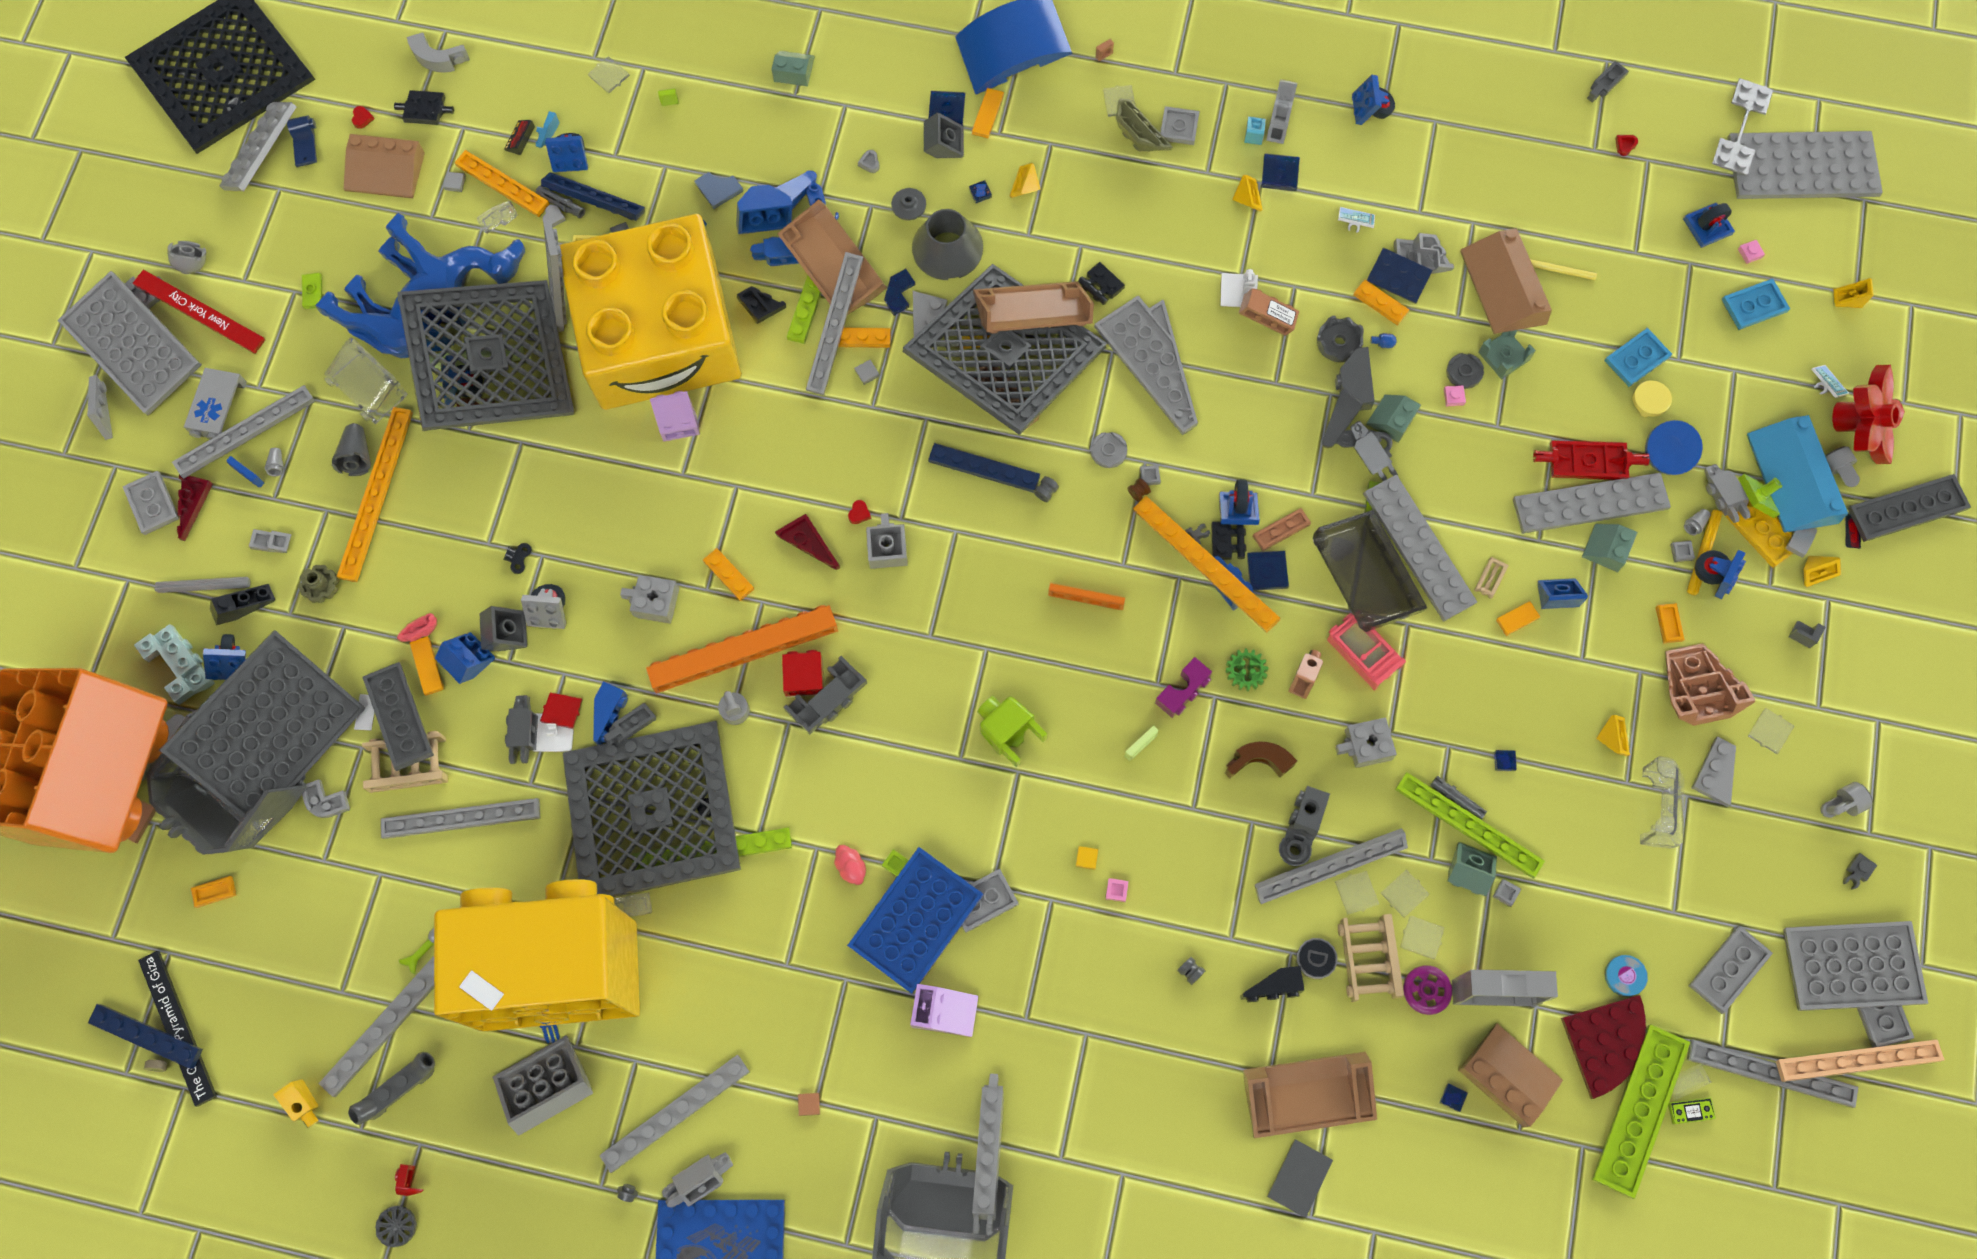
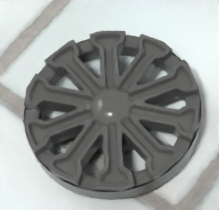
M393 1206L386 1209L376 1221L377 1238L387 1247H400L407 1244L416 1231L417 1224L414 1214L403 1206ZM397 1210H400L401 1212L397 1218ZM390 1211L392 1212V1218L388 1215ZM405 1213H407L408 1217L403 1220ZM385 1218L388 1223H382V1219ZM412 1222L411 1226H406V1223ZM380 1227H386V1228H387V1229L383 1230L382 1232L380 1231ZM405 1230L410 1232L408 1236L405 1234ZM386 1234H388V1236H387V1238H386V1240H385V1239L383 1238V1236L386 1235ZM399 1235L403 1238L402 1242L399 1241ZM394 1236V1243L392 1244L390 1241Z

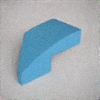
M549 111L543 128L537 127L536 132H538L539 137L536 147L542 148L545 145L546 138H551L558 128L560 122L555 112Z

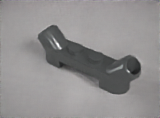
M428 1052L418 1053L407 1066L364 1099L351 1105L348 1111L350 1119L355 1124L360 1125L383 1115L388 1107L433 1075L435 1066L433 1056Z

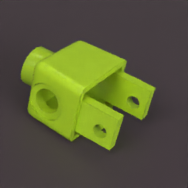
M991 696L977 711L984 718L980 723L982 736L999 755L1003 754L1015 767L1020 764V758L1010 747L1021 745L1024 742V734L1028 729L1042 742L1047 739V733L1034 721V715L1011 696L1007 697L1002 703L994 696Z

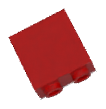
M808 650L806 653L790 651L787 654H782L783 692L786 697H795L797 694L799 696L817 695L824 688L823 657L821 652Z

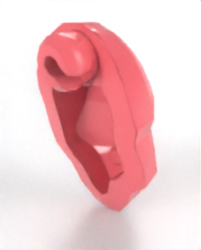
M429 613L412 621L398 634L397 639L401 642H412L430 635L437 626V618Z
M839 845L836 848L834 864L840 872V876L849 883L855 885L862 884L866 874V866L857 850L851 849L846 845Z

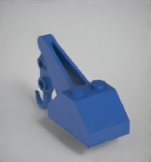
M806 171L802 175L776 188L771 185L751 186L737 202L736 227L738 234L785 228L791 223L793 208L806 194L810 206L817 200L822 201L826 205L822 188L816 183L817 174L814 171ZM838 212L835 213L836 220L839 218Z

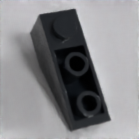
M269 584L211 598L210 612L216 625L236 621L274 602L275 597Z
M1301 966L1278 969L1241 995V1000L1246 999L1247 1003L1259 1001L1261 997H1267V1000L1279 999V995H1287V998L1299 997V993L1304 991Z

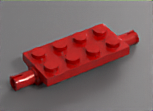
M1552 440L1550 442V451L1534 450L1533 458H1535L1533 462H1550L1552 478L1628 479L1629 468L1632 465L1648 466L1650 458H1647L1649 454H1632V452L1627 450V443Z

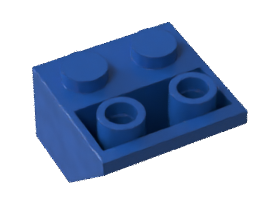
M469 632L442 642L435 659L461 684L474 679L494 661L495 656L489 650H482L481 642Z

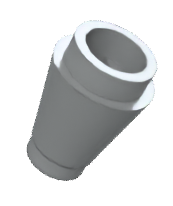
M279 448L270 449L264 467L266 473L270 476H280L284 471L282 453Z
M1701 509L1687 519L1684 525L1685 531L1693 536L1700 534L1711 516L1710 512L1706 509Z

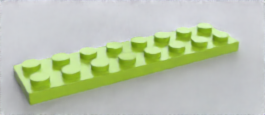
M1651 1024L1648 1025L1635 1066L1628 1079L1592 1178L1593 1181L1635 1199L1690 1045L1689 1041Z

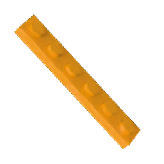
M467 150L454 162L458 168L537 217H540L546 207L550 205L548 200Z

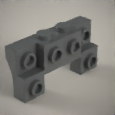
M842 656L838 658L839 661L835 665L827 668L834 679L815 695L808 704L797 694L795 696L796 699L789 706L787 704L784 706L785 711L809 735L823 723L826 724L828 721H833L842 708L846 709L853 702V696L867 684V680Z

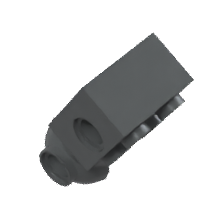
M1307 786L1304 791L1300 790L1294 803L1297 809H1294L1288 822L1290 825L1285 837L1279 844L1280 857L1285 863L1292 866H1300L1310 859L1312 853L1311 846L1319 831L1330 793ZM1290 847H1297L1299 855H1293L1290 852Z

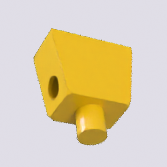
M303 1079L292 1081L273 1094L292 1121L302 1119L307 1128L319 1121L313 1113L319 1106Z

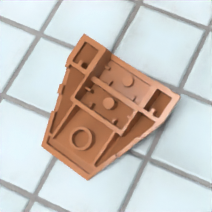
M1703 643L1665 652L1670 702L1679 719L1693 726L1732 718L1755 703V698L1747 684L1743 681L1740 682L1733 675V671L1730 668L1726 669L1720 663V659Z

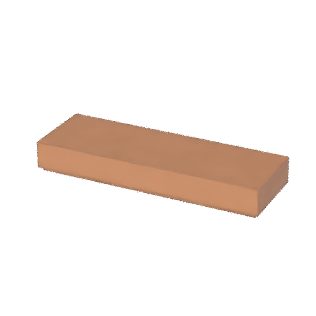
M1302 508L1254 533L1252 537L1263 552L1310 526L1311 522Z

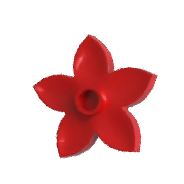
M1891 364L1876 365L1871 372L1868 385H1857L1853 388L1854 402H1837L1832 413L1835 431L1855 432L1853 451L1869 452L1876 464L1892 463L1894 452L1893 428H1897L1900 425L1905 413L1901 402L1898 399H1892L1894 379Z

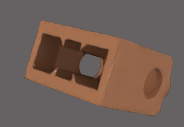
M1311 650L1309 654L1305 653L1288 692L1304 699L1307 698L1323 664L1319 651Z

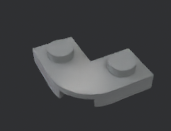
M318 779L306 784V789L302 796L307 810L313 815L320 818H329L350 810L345 791L342 790L326 796L321 780Z

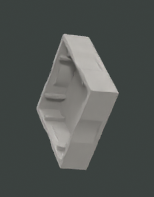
M1469 970L1452 980L1453 1005L1535 1007L1558 997L1556 971Z

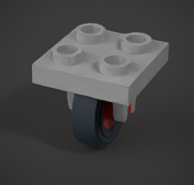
M545 584L537 587L531 595H522L521 603L527 626L565 629L566 619L563 607L566 597L562 588L553 584Z

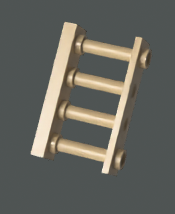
M438 731L427 732V737L434 756L430 757L431 769L429 772H419L418 762L411 765L409 775L402 776L400 770L396 771L391 761L392 775L389 778L380 777L379 750L387 749L385 741L370 739L369 742L362 743L363 748L371 751L372 777L370 780L363 781V789L373 793L448 783V775L439 769L438 742H445L446 737Z
M1392 914L1382 915L1378 923L1348 925L1347 918H1343L1340 924H1338V934L1342 936L1349 982V985L1346 986L1348 998L1351 997V1002L1358 1001L1359 994L1388 992L1391 994L1392 999L1403 997L1404 992ZM1370 931L1382 933L1383 941L1381 943L1351 945L1350 933ZM1376 951L1385 953L1386 961L1384 963L1354 966L1353 953ZM1384 971L1388 973L1389 981H1387V984L1357 986L1355 974Z

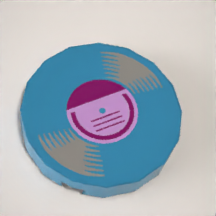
M1621 955L1613 958L1607 964L1605 980L1608 987L1614 993L1630 997L1639 994L1645 988L1648 981L1647 971L1637 958L1630 955Z

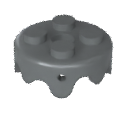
M1336 316L1329 317L1318 332L1317 346L1319 351L1331 361L1346 362L1357 348H1362L1363 326L1361 324L1357 325L1349 317L1337 319ZM1342 338L1345 343L1338 344L1335 339Z

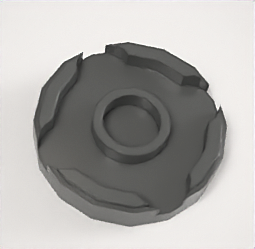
M1457 354L1452 357L1447 365V378L1455 386H1464V389L1473 388L1482 380L1484 366L1480 359L1472 354Z

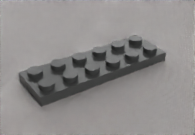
M1955 474L1851 505L1847 509L1863 542L1966 511L1971 506Z
M400 662L363 676L362 678L394 769L398 771L434 756Z

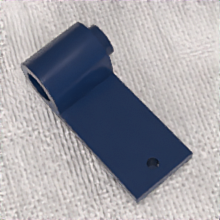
M309 115L289 119L287 127L293 138L295 166L300 167L317 163L314 133L316 123L314 119L310 118Z

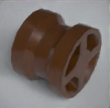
M1141 478L1137 479L1134 485L1127 487L1129 494L1137 502L1141 501L1144 495H1148L1151 492L1148 484Z

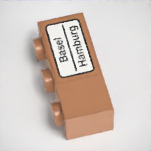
M1252 288L1244 294L1239 314L1286 336L1295 329L1299 311L1289 304L1278 301L1275 297L1264 294L1259 289Z

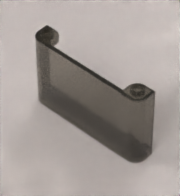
M1374 510L1321 526L1314 532L1313 543L1317 546L1351 609L1359 628L1364 632H1369L1414 616L1427 609L1424 600Z

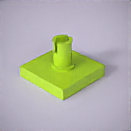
M1746 474L1738 478L1754 508L1772 518L1780 514L1771 497L1772 493L1782 488L1781 482L1777 478H1773L1765 485Z

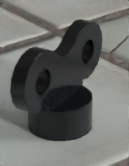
M521 543L517 549L508 547L503 560L511 563L510 569L514 574H521L524 571L525 565L523 560L531 554V546L527 543ZM522 548H526L527 552H522ZM515 565H519L520 569H515Z

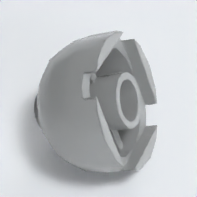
M178 241L176 245H173V242L168 245V260L174 269L183 274H191L201 270L206 262V249L200 248V244L191 241Z

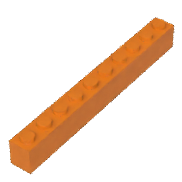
M821 605L813 611L800 612L796 617H786L780 619L778 623L772 625L765 624L760 629L754 631L747 630L740 636H730L722 642L709 643L705 648L699 650L691 649L687 654L681 656L674 655L669 660L663 662H653L646 669L652 689L657 694L838 632V628L830 605Z

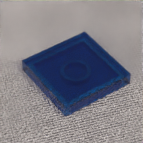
M931 91L928 118L936 113H940L963 126L966 94L964 92Z
M1264 154L1261 188L1297 191L1300 157Z
M1285 551L1247 553L1249 583L1254 590L1289 588Z

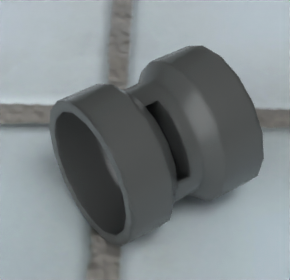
M1044 476L1041 480V485L1037 486L1033 493L1043 502H1049L1052 493L1058 490L1059 485L1050 477Z
M1192 956L1177 970L1181 975L1187 977V981L1191 985L1206 972L1196 964V960Z

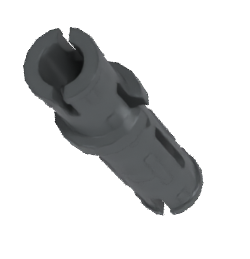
M541 185L537 187L536 194L560 207L563 212H569L577 218L584 216L585 208L574 204L571 199H565Z
M1436 776L1430 784L1431 787L1439 791L1446 798L1482 820L1487 813V810L1477 805L1456 789L1457 787L1446 783L1439 776Z

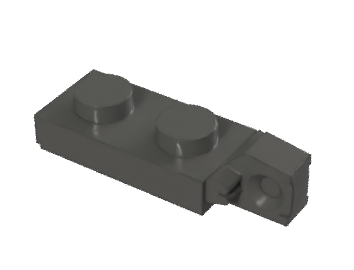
M1614 61L1593 82L1590 88L1592 91L1587 99L1593 103L1599 95L1603 98L1629 71Z
M643 703L612 723L613 726L609 728L610 732L604 735V741L608 746L617 741L619 743L623 740L625 741L654 722L656 716Z

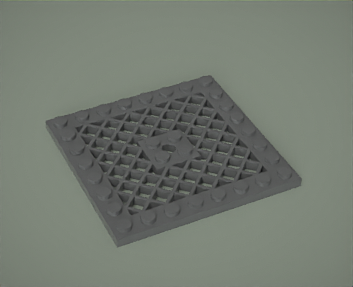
M992 264L903 347L902 352L1018 435H1021L1106 348L1107 343L1085 327L1078 325L999 331L998 333L986 332L982 326L981 319H971V315H979L978 308H975L977 305L973 290L1024 286ZM968 325L969 329H960V326ZM972 325H981V329H973ZM1038 334H1046V338H1038ZM1050 334H1058L1059 338H1051ZM1025 335H1033L1034 338H1025ZM948 336H957V340H949ZM961 336H970V340H962ZM974 336H983V339H974ZM1060 344L1061 348H1053L1052 345ZM1065 344H1073V348H1065ZM1040 345H1048V349H1040ZM959 346V350H950V347ZM963 346H971L972 350H963ZM1001 346H1009L1010 349L1006 350ZM937 347H946V351H937ZM1029 355H1037V359H1029ZM1041 355H1049L1050 359H1042ZM1054 355H1062L1063 359H1055ZM986 356V360H978L977 357ZM951 357H960L961 361H952ZM964 357H973L974 361H965ZM1018 366H1026V370H1018ZM1030 366H1039V370H1031ZM1043 366H1051L1052 370H1044ZM966 367H975V371H966ZM979 367H988V371H979ZM992 367H1000L1001 371H992ZM1041 376V380L1033 381L1032 377ZM994 377H1002L1003 381L994 382ZM1007 377H1015L1016 381H1007ZM1020 377H1028V381H1020ZM981 378H989L990 382H981ZM1021 387H1030V391L1022 392ZM995 388H1004V392H996ZM1008 388H1017V392H1009ZM1010 398H1019V403H1011Z
M547 280L397 292L422 431L574 415ZM522 304L530 308L527 313L519 309ZM504 305L511 309L508 315L501 311ZM485 307L493 311L490 316L482 312ZM467 308L474 313L471 318L463 314ZM448 310L455 314L452 319L444 315ZM429 311L436 315L433 321L425 317ZM533 311L535 319L530 316ZM514 313L522 317L519 322L511 318ZM496 314L504 319L500 324L493 320ZM477 316L485 320L482 325L474 321ZM459 317L466 321L463 327L455 323ZM440 319L447 323L444 329L436 324ZM526 320L533 324L530 330L522 325ZM423 322L428 325V327L425 330L423 327ZM507 322L515 326L512 331L504 327ZM489 323L496 328L493 333L485 329ZM470 325L477 329L474 334L466 330ZM451 326L459 331L455 336L447 332ZM432 328L439 332L436 338L429 334ZM536 328H537V330H538V335H536L535 333H533V331H534ZM518 329L525 333L522 339L515 335ZM499 331L507 335L504 340L502 334H497ZM462 334L466 336L464 337V343L459 340ZM443 336L451 340L447 346L439 341ZM529 336L537 341L533 346L526 342ZM426 338L429 341H431V344L428 347L426 343ZM510 338L518 342L515 348L507 344ZM454 343L462 348L458 353L451 349ZM435 345L443 349L439 355L432 351ZM539 345H541L542 352L536 349ZM521 346L529 350L526 355L518 351ZM505 349H507L508 351H510V353H509V355H508L507 357H506ZM465 351H466V354H467V359H465L464 357H462V354H463ZM489 351L491 356L484 357L481 355V352ZM449 353L454 358L451 362H448L442 357ZM532 353L540 357L536 363L529 359ZM429 355L435 359L431 364ZM513 355L521 359L518 365L510 360ZM457 360L465 364L461 370L454 366ZM543 360H544L545 369L540 366V364L543 362ZM438 362L446 366L442 372L435 368ZM525 362L532 366L529 372L521 367ZM508 365L514 368L510 374L506 372ZM468 368L470 370V374H475L473 377H470L465 373V371ZM450 369L457 373L454 379L446 375ZM535 370H538L544 375L538 379L532 374ZM517 371L525 376L522 381L513 377ZM432 372L438 375L435 380H433ZM486 372H494V373L490 376V375H489L488 373H486ZM498 373L506 377L503 383L495 379ZM479 375L487 379L484 385L476 381ZM460 377L468 381L465 387L457 383ZM546 377L548 379L549 386L543 382L546 379ZM441 379L449 383L445 389L438 385ZM528 379L536 383L532 389L525 385ZM509 381L517 385L514 390L506 386ZM490 383H493L499 388L492 392L487 387ZM472 384L479 388L476 394L468 390ZM453 386L460 390L457 396L449 392ZM539 386L547 391L544 396L536 392ZM520 388L528 392L525 398L517 394ZM435 389H437L439 392H441V394L438 396V398H437V396H436V391H435ZM502 390L509 394L506 400L498 396ZM483 392L491 396L487 402L479 397ZM464 394L472 398L468 404L460 399ZM444 396L453 400L449 406L441 402ZM514 397L518 401H511V399ZM476 401L480 405H473V403ZM457 403L460 407H454V405Z
M717 721L626 739L620 743L617 741L610 746L602 744L563 752L578 879L596 882L597 894L617 897L741 870ZM685 749L682 754L677 750ZM691 749L698 752L693 761L686 757ZM666 753L663 758L657 754ZM672 753L679 757L674 765L667 761ZM646 757L644 761H641L638 758ZM653 757L660 761L654 769L648 765ZM701 758L703 759L704 768L697 764ZM683 760L690 764L685 772L678 768ZM627 761L624 766L619 762ZM634 761L640 764L635 773L629 770ZM664 764L671 768L665 776L659 772ZM608 765V766L605 768V770L602 769L601 767H599V766ZM615 765L621 769L616 777L609 773ZM694 767L701 771L696 779L689 775ZM645 768L651 771L646 780L640 777ZM595 769L602 773L596 781L590 778ZM675 771L682 775L677 783L670 779ZM626 772L632 776L627 784L620 780ZM656 775L662 778L657 787L651 784ZM606 776L613 780L607 788L601 785ZM704 776L706 778V785L700 782ZM686 778L693 782L688 790L681 786ZM637 779L643 783L638 791L631 787ZM588 781L593 783L590 790L588 789ZM667 782L674 786L670 792L667 787H664ZM617 783L624 787L618 795L612 792ZM697 785L704 789L699 797L692 794ZM598 787L604 791L599 799L592 796ZM647 787H650V788L653 789V790H650V791H645V789H646ZM678 789L685 793L680 801L673 798ZM628 790L634 793L628 795L629 802L623 799ZM707 794L709 797V804L703 801ZM608 795L615 798L610 806L603 803ZM689 796L696 800L691 808L684 805ZM590 799L596 802L592 808ZM670 801L676 804L672 811ZM619 802L626 805L621 814L614 810ZM700 803L707 807L702 816L695 812ZM600 806L607 809L601 818L595 814ZM648 807H656V811L654 814H646V809ZM680 808L687 811L682 820L675 816ZM629 811L631 814V820L625 817ZM710 812H711L712 822H710L709 820L706 819V817L709 815ZM611 813L618 816L612 825L606 822ZM692 815L699 819L693 827L686 823ZM592 817L598 820L594 827ZM673 819L679 823L674 831L668 828L674 826ZM622 820L629 824L624 832L617 829ZM703 822L710 826L705 834L698 831ZM603 824L609 827L604 836L597 833ZM683 826L691 830L685 839L678 835ZM632 829L634 834H638L635 839L628 836ZM657 830L654 835L649 833V831ZM664 830L671 834L665 843L658 839ZM713 830L715 841L709 838ZM614 831L621 835L615 844L608 840ZM694 834L702 837L696 846L689 842ZM644 835L651 838L646 847L639 843ZM595 836L601 839L597 846L595 843ZM675 837L682 841L677 850L669 846ZM624 839L631 842L626 851L619 847ZM705 841L713 845L708 853L700 849ZM655 842L662 845L657 854L650 850ZM605 843L612 846L606 855L600 852ZM686 845L693 848L688 857L681 854ZM636 846L643 850L637 858L630 854ZM666 849L674 853L668 862L661 858ZM616 850L623 854L618 862L611 859ZM697 852L703 855L701 857L694 858ZM647 853L654 857L648 866L641 862ZM597 854L603 858L599 865ZM678 856L683 859L682 861L674 862ZM627 857L634 861L628 870L621 866ZM658 860L663 863V865L655 866ZM607 862L614 865L609 874L602 870ZM638 865H640V866H642L643 868H645V869L635 870ZM619 869L625 872L621 874H616V872Z

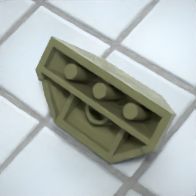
M1119 99L1116 113L1118 127L1123 131L1124 137L1134 143L1133 146L1136 150L1140 152L1172 150L1173 147L1130 99Z

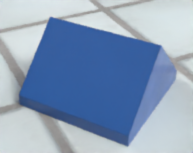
M1576 578L1538 580L1537 583L1541 609L1580 607L1588 598L1587 593Z

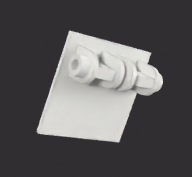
M1252 269L1246 270L1244 274L1222 273L1220 306L1241 307L1244 294L1252 288L1257 289L1258 275H1255Z

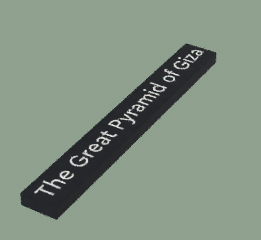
M155 951L139 959L140 967L166 1033L197 1046L160 951ZM201 1054L194 1069H189L179 1064L195 1107H199L217 1097Z

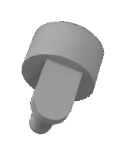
M1840 447L1825 456L1832 474L1839 473L1846 486L1856 487L1859 484L1860 478L1852 466L1857 462V459L1849 447Z
M726 691L718 705V710L723 720L731 725L743 723L750 713L746 699L739 693Z
M1852 782L1839 789L1837 797L1824 803L1821 806V813L1824 817L1828 818L1840 815L1845 811L1851 816H1857L1870 809L1873 800L1865 786L1858 782Z

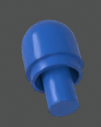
M1382 333L1379 334V337L1371 336L1370 343L1378 344V347L1393 348L1397 343V339L1393 334Z

